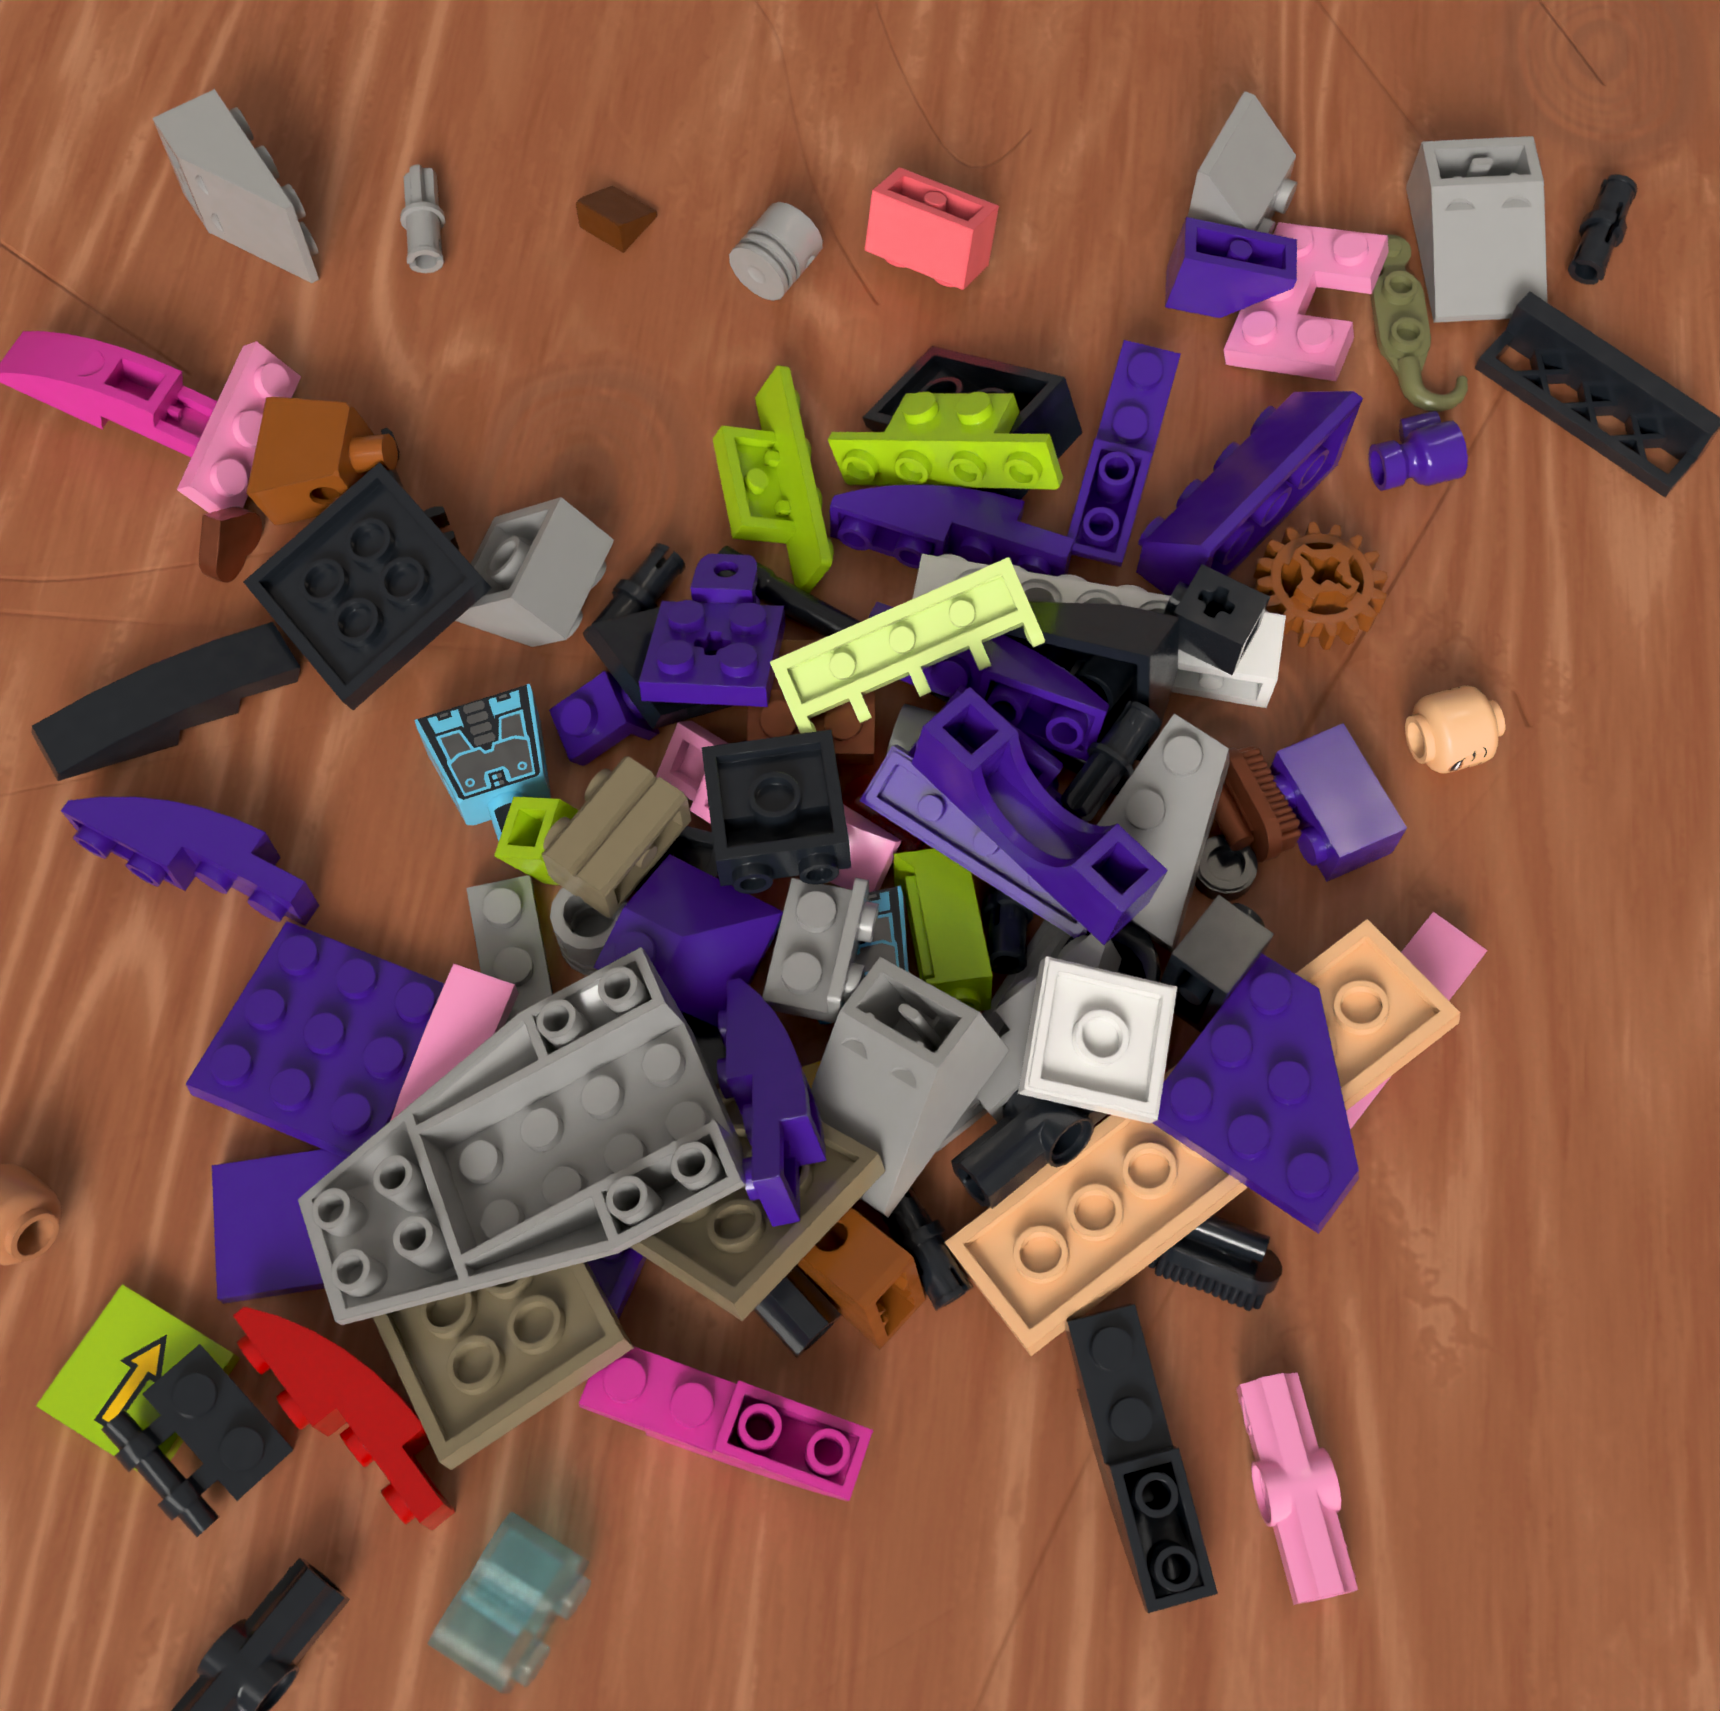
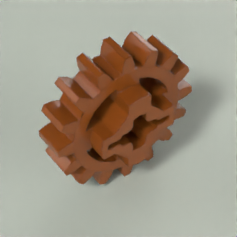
M1309 522L1304 536H1300L1292 527L1287 528L1281 542L1273 539L1268 542L1264 556L1259 558L1253 575L1257 579L1254 589L1270 596L1266 611L1286 615L1283 636L1291 630L1299 633L1297 638L1298 646L1302 648L1307 645L1310 637L1319 638L1323 650H1330L1337 635L1347 645L1352 644L1359 629L1368 632L1372 628L1378 615L1377 613H1380L1387 594L1382 591L1388 578L1387 572L1374 570L1380 556L1377 551H1370L1363 554L1359 550L1363 537L1359 534L1352 537L1349 541L1341 539V526L1334 524L1331 528L1329 535L1320 534L1316 522Z

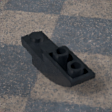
M1126 1304L1066 1321L1065 1330L1080 1384L1077 1392L1113 1517L1145 1611L1151 1613L1218 1594L1180 1450L1172 1444L1135 1304Z

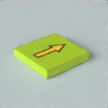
M122 1284L39 1400L36 1407L115 1456L120 1450L101 1429L124 1409L143 1430L152 1424L161 1415L142 1393L195 1347L201 1344L228 1376L240 1360V1357ZM175 1432L159 1448L171 1461L184 1441Z

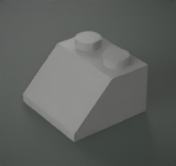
M1244 91L1200 166L1196 176L1188 217L1272 234L1275 221L1271 219L1275 211L1281 214L1286 212L1297 188L1298 182L1290 179L1296 154L1255 95Z
M562 497L494 517L471 562V565L492 589L455 621L531 647L567 640L577 630L582 621L583 613L581 609L591 588L601 580L606 571L605 559L614 539Z

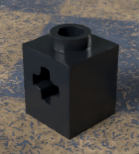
M1201 564L1190 585L1181 581L1177 584L1166 605L1164 614L1179 617V650L1233 675L1260 627L1270 596Z

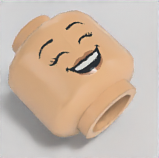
M1468 685L1422 697L1415 704L1412 715L1406 719L1405 723L1406 740L1414 759L1418 763H1426L1431 770L1442 774L1487 762L1496 753L1498 737L1502 736L1505 732V719L1498 703L1494 700L1488 701L1478 688Z

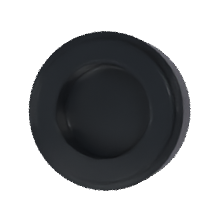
M1224 835L1209 838L1206 841L1195 886L1203 895L1213 900L1218 895L1227 901H1233L1242 897L1250 889L1257 874L1258 864L1254 851L1250 846L1232 851Z

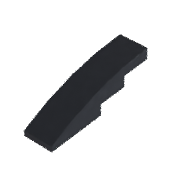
M270 622L207 642L151 664L84 696L32 725L31 733L57 781H61L177 746L179 744L180 730L238 714L241 698L298 682L300 666L275 624Z

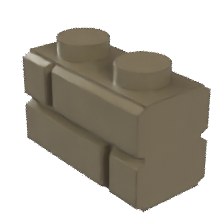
M624 756L613 771L605 768L595 775L586 789L585 804L572 819L568 817L560 818L551 827L543 843L545 851L542 853V857L548 874L553 881L576 897H581L585 903L607 918H611L691 821L688 798L685 794L661 777H655L649 769L629 756Z

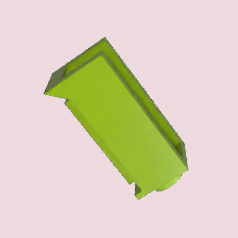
M934 848L895 853L894 887L901 886L902 893L905 896L919 978L977 1011L991 1009L993 975L971 872Z

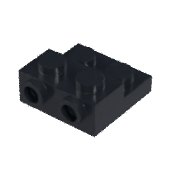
M832 730L701 747L715 861L720 886L733 885L734 889L740 893L754 894L769 889L773 884V879L799 875L800 880L804 883L824 884L834 880L839 875V870L851 868L849 838Z

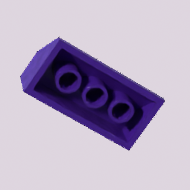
M1354 391L1293 392L1277 409L1272 405L1267 407L1254 422L1250 430V436L1241 445L1232 442L1221 453L1214 465V472L1204 482L1199 479L1192 481L1179 497L1176 509L1166 519L1158 516L1147 526L1138 541V545L1142 547L1136 572L1168 596L1172 595L1180 581L1190 585L1201 564L1229 576L1338 466L1363 397Z

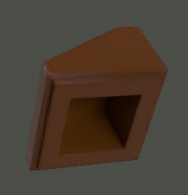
M614 186L583 196L576 202L579 227L622 253L631 246L657 217L655 210Z

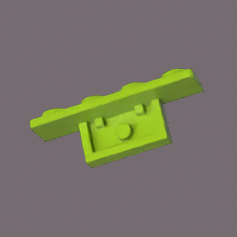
M777 365L755 396L762 430L721 425L712 440L732 538L786 544L794 584L798 588L810 593L830 569L833 562L834 549L825 529L821 511L822 494L815 484L810 461L811 445L809 440L805 438L800 416V396L798 391L794 389L790 368Z
M984 392L906 393L885 432H831L827 439L843 480L849 485L891 486L928 484L966 488L1056 490L1060 487L1063 480L1050 434H1009L1020 413L1014 394Z

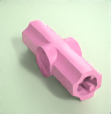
M1298 1372L1270 1375L1240 1384L1236 1388L1238 1401L1241 1405L1244 1425L1249 1435L1255 1458L1251 1465L1254 1493L1264 1522L1269 1527L1273 1526L1293 1604L1313 1602L1357 1591L1356 1576L1351 1566L1347 1545L1344 1541L1337 1515L1341 1509V1494L1337 1475L1328 1452L1325 1448L1318 1447Z

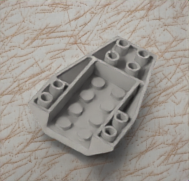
M640 947L518 1013L298 1199L335 1322L345 1325L618 1254L746 1186V1178L742 1169L744 1159L742 1144L696 1038L647 953Z

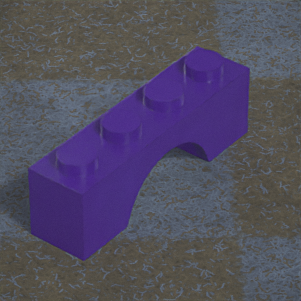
M971 687L966 689L922 727L911 764L1103 945L1149 904L1168 870L1118 823L1110 826L1090 824L1074 816L1056 802L1039 783L1026 762L1021 749L1018 731Z

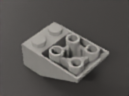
M214 89L152 118L182 191L209 233L310 283L319 280L311 258L319 253L318 248L306 225L298 221L306 216L301 201L290 184L280 187L276 181L280 176L267 149L263 145L257 148L253 147L250 142L254 140L253 134L238 107L228 110Z
M1534 137L1422 141L1406 185V191L1433 322L1511 319L1516 305L1529 292L1547 302L1544 179Z
M879 957L840 1009L811 1090L818 1106L821 1122L879 1153L885 1172L860 1199L886 1217H889L1009 1052V1048L979 1011L882 957Z

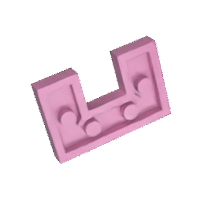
M1278 222L1273 235L1297 239V281L1293 289L1240 310L1223 349L1226 365L1337 381L1354 339L1353 322L1308 316L1305 313L1316 287L1372 294L1389 252L1388 236Z

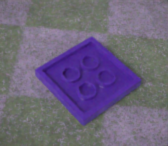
M286 921L186 1082V1086L190 1094L346 1159L390 1122L405 1079L444 987V983Z

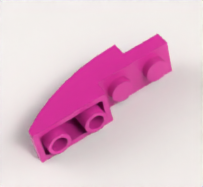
M23 331L0 362V383L100 429H103L110 420L191 458L217 404L216 400L184 386L182 371L122 347L70 334Z
M633 1346L632 1350L587 1380L579 1401L580 1408L645 1431L647 1436L705 1457L847 1502L850 1501L873 1433L872 1429L739 1380L735 1384Z

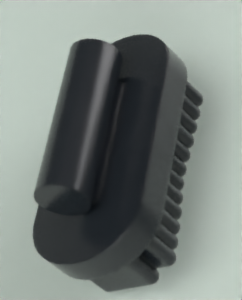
M1215 1215L1209 1217L1148 1265L1151 1269L1155 1268V1275L1162 1276L1163 1274L1165 1279L1171 1278L1173 1282L1179 1281L1181 1285L1187 1284L1190 1288L1203 1289L1205 1293H1211L1213 1297L1219 1296L1222 1301L1227 1300L1229 1304L1235 1303L1237 1307H1244L1246 1311H1250L1252 1307L1254 1309L1261 1308L1266 1294L1274 1291L1282 1274V1264L1279 1258L1270 1249H1267L1270 1236Z

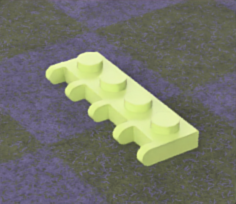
M1008 557L770 661V664L799 732L802 734L816 732V728L810 718L849 701L860 723L872 718L863 695L909 675L919 697L930 693L931 689L922 669L970 649L979 671L991 666V663L982 643L1021 626L1024 627L1026 638L1033 648L1045 643V639L1012 562Z

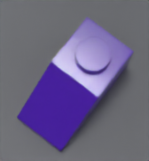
M1186 217L1167 265L1165 307L1222 318L1293 289L1297 281V239Z

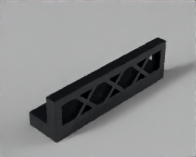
M1529 292L1516 305L1505 331L1480 356L1475 366V369L1665 498L1704 454L1720 429L1719 416L1532 292ZM1511 347L1530 360L1532 370L1514 371L1498 359ZM1548 384L1568 385L1577 391L1579 402H1560L1550 395ZM1596 416H1614L1624 423L1627 435H1609L1598 427ZM1661 448L1678 459L1679 462L1667 474L1647 460L1645 449Z

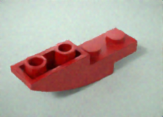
M245 1306L233 1315L246 1334L236 1342L238 1347L259 1374L263 1375L271 1369L285 1388L276 1396V1399L291 1421L300 1430L311 1424L313 1428L327 1437L347 1423L349 1427L339 1434L364 1468L373 1461L379 1466L390 1482L380 1492L405 1525L416 1518L420 1524L433 1531L455 1513L452 1506L415 1457L417 1453L430 1444L416 1411L388 1383L345 1349L306 1327L280 1316Z

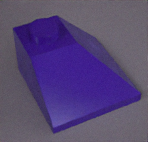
M669 854L623 907L593 968L599 970L642 947L679 1010L719 1028L718 1011L727 1008V980L741 978L750 986L780 926L783 911L749 894L736 891L732 885L720 886L718 878Z

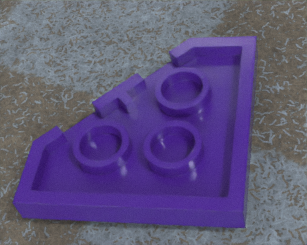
M1261 954L1163 1082L1158 1120L1152 1123L1318 1234L1358 1181V1163L1320 990L1292 971Z

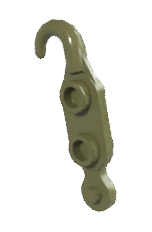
M1389 234L1387 235L1389 252L1381 270L1382 275L1378 277L1371 294V305L1379 351L1397 375L1404 397L1414 406L1425 411L1436 412L1453 409L1463 401L1468 392V379L1463 375L1459 376L1456 379L1453 391L1442 395L1432 393L1423 385L1421 372L1431 346V333L1424 290L1421 283L1405 269L1409 263L1412 251L1409 243L1398 235Z

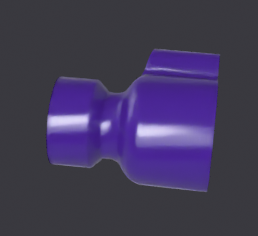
M1436 411L1400 419L1399 435L1402 444L1395 440L1373 444L1369 449L1370 473L1375 486L1380 491L1403 486L1408 478H1412L1416 483L1426 486L1459 479L1466 474L1468 466L1466 443L1459 426L1450 420L1441 422L1440 416Z

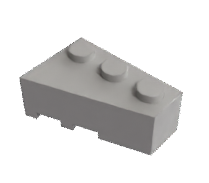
M1175 713L1097 824L1098 826H1110L1118 823L1168 870L1149 904L1131 921L1144 929L1154 942L1171 953L1176 949L1179 942L1189 900L1193 893L1206 841L1209 837L1230 764L1229 748Z

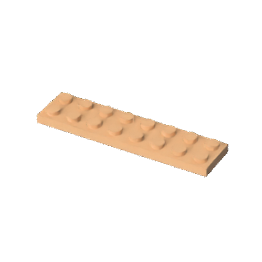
M1368 919L1296 973V975L1320 990L1346 1111L1459 1024L1460 1011ZM1176 1065L1164 1074V1081L1167 1079V1077L1170 1075V1073L1173 1071ZM1110 1115L1094 1127L1090 1141L1075 1159L1060 1167H1052L1046 1164L996 1207L987 1209L945 1241V1244L1029 1355L1032 1356L1065 1330L1066 1321L1084 1316L1248 1187L1153 1123Z

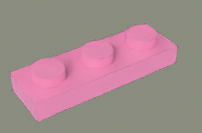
M257 341L242 347L177 488L179 492L209 513L233 506L243 508L248 497L246 493L266 397L292 398L301 378L300 375Z

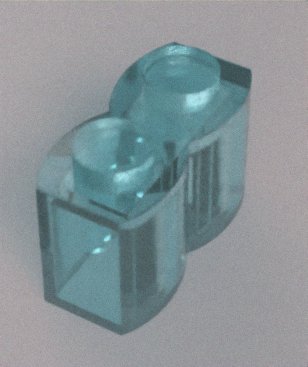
M511 1511L491 1538L470 1577L445 1611L427 1644L500 1693H510L517 1682L525 1688L528 1687L540 1671L551 1650V1647L542 1642L550 1626L558 1615L565 1620L570 1619L591 1585V1580L583 1576L590 1561Z

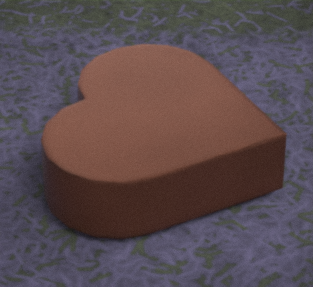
M234 506L204 514L202 516L199 547V567L201 572L223 583L234 580L244 565L245 557L253 552L260 541L262 534L260 516L252 511Z

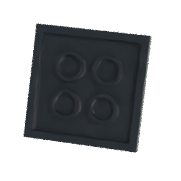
M380 462L243 581L340 700L352 710H355L492 589Z

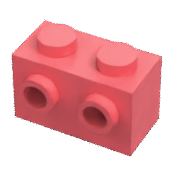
M898 167L872 190L864 251L884 258L893 266L907 267L932 277L943 286L964 290L989 265L999 206Z

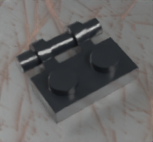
M201 1344L195 1347L142 1393L161 1415L152 1424L143 1430L124 1409L101 1429L120 1450L114 1457L128 1472L136 1468L163 1499L158 1504L159 1508L171 1521L178 1516L196 1538L220 1517L201 1496L210 1486L219 1480L234 1499L238 1501L294 1450ZM175 1432L204 1463L187 1479L159 1448Z

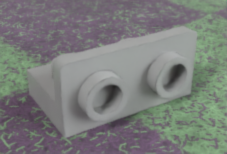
M855 877L851 890L825 884H807L800 879L791 878L762 996L773 1011L831 1023L836 1022L840 1009L864 979L865 965L855 963L860 941L872 943L876 929L879 904L869 902V880Z

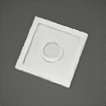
M1046 956L1040 961L1018 1094L1146 1123L1158 1120L1177 986Z

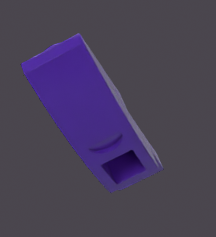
M1127 340L1123 341L1097 437L1094 439L1067 537L1074 539L1072 555L1119 567L1122 566L1180 360V353Z
M925 484L865 488L834 495L830 504V537L839 539L843 544L855 550L870 549L895 557L900 563L919 569L922 554L940 556L950 553L960 556L968 562L992 565L1009 557L1012 565L1022 567L1027 572L1058 577L1068 573L1074 544L1073 538L1023 523L1022 516L1025 501L992 492L963 487Z
M876 602L869 614V618L894 607ZM1000 635L982 643L991 666L979 671L970 649L922 669L932 692L950 698L961 684L967 689L971 687L995 711L1037 744L1087 761L1089 758L1087 753L1088 747L1091 743L1098 740L1109 708L1108 703L1065 669L1005 635ZM910 675L899 679L914 685Z
M94 797L68 800L61 810L77 830L73 839L79 845L103 859H106L111 852L128 861L125 866L133 874L153 886L159 887L162 881L165 880L186 891L193 879L197 877L220 893L227 894L232 887L249 896L248 904L273 921L281 922L283 917L287 916L304 926L307 925L320 906L305 881L275 866L281 857L266 832L233 817L198 806L143 797Z
M741 978L727 980V1008L718 1011V1026L722 1042L726 1048V1057L717 1060V1076L724 1098L735 1099L743 1117L748 1141L752 1145V1157L744 1158L742 1162V1169L746 1178L745 1188L751 1201L760 1199L772 1227L800 1222L799 1166L827 1161L824 1131L818 1106L790 1037L776 1013L760 994Z

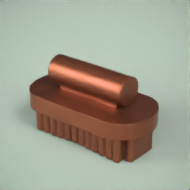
M1254 746L1241 749L1229 748L1230 764L1214 818L1232 851L1250 846L1259 863L1277 858L1280 852L1295 847L1301 836V830L1297 829L1300 821L1296 818V814L1292 812V807L1288 806L1289 802L1285 799V795L1281 793L1275 781H1273L1275 777L1271 774V769L1267 767L1268 763L1264 761L1261 749Z

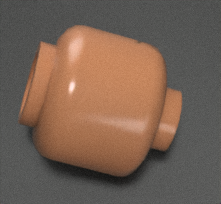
M12 1162L0 1164V1265L7 1266L33 1260L46 1252L57 1238L62 1217L61 1202L55 1192L27 1168Z

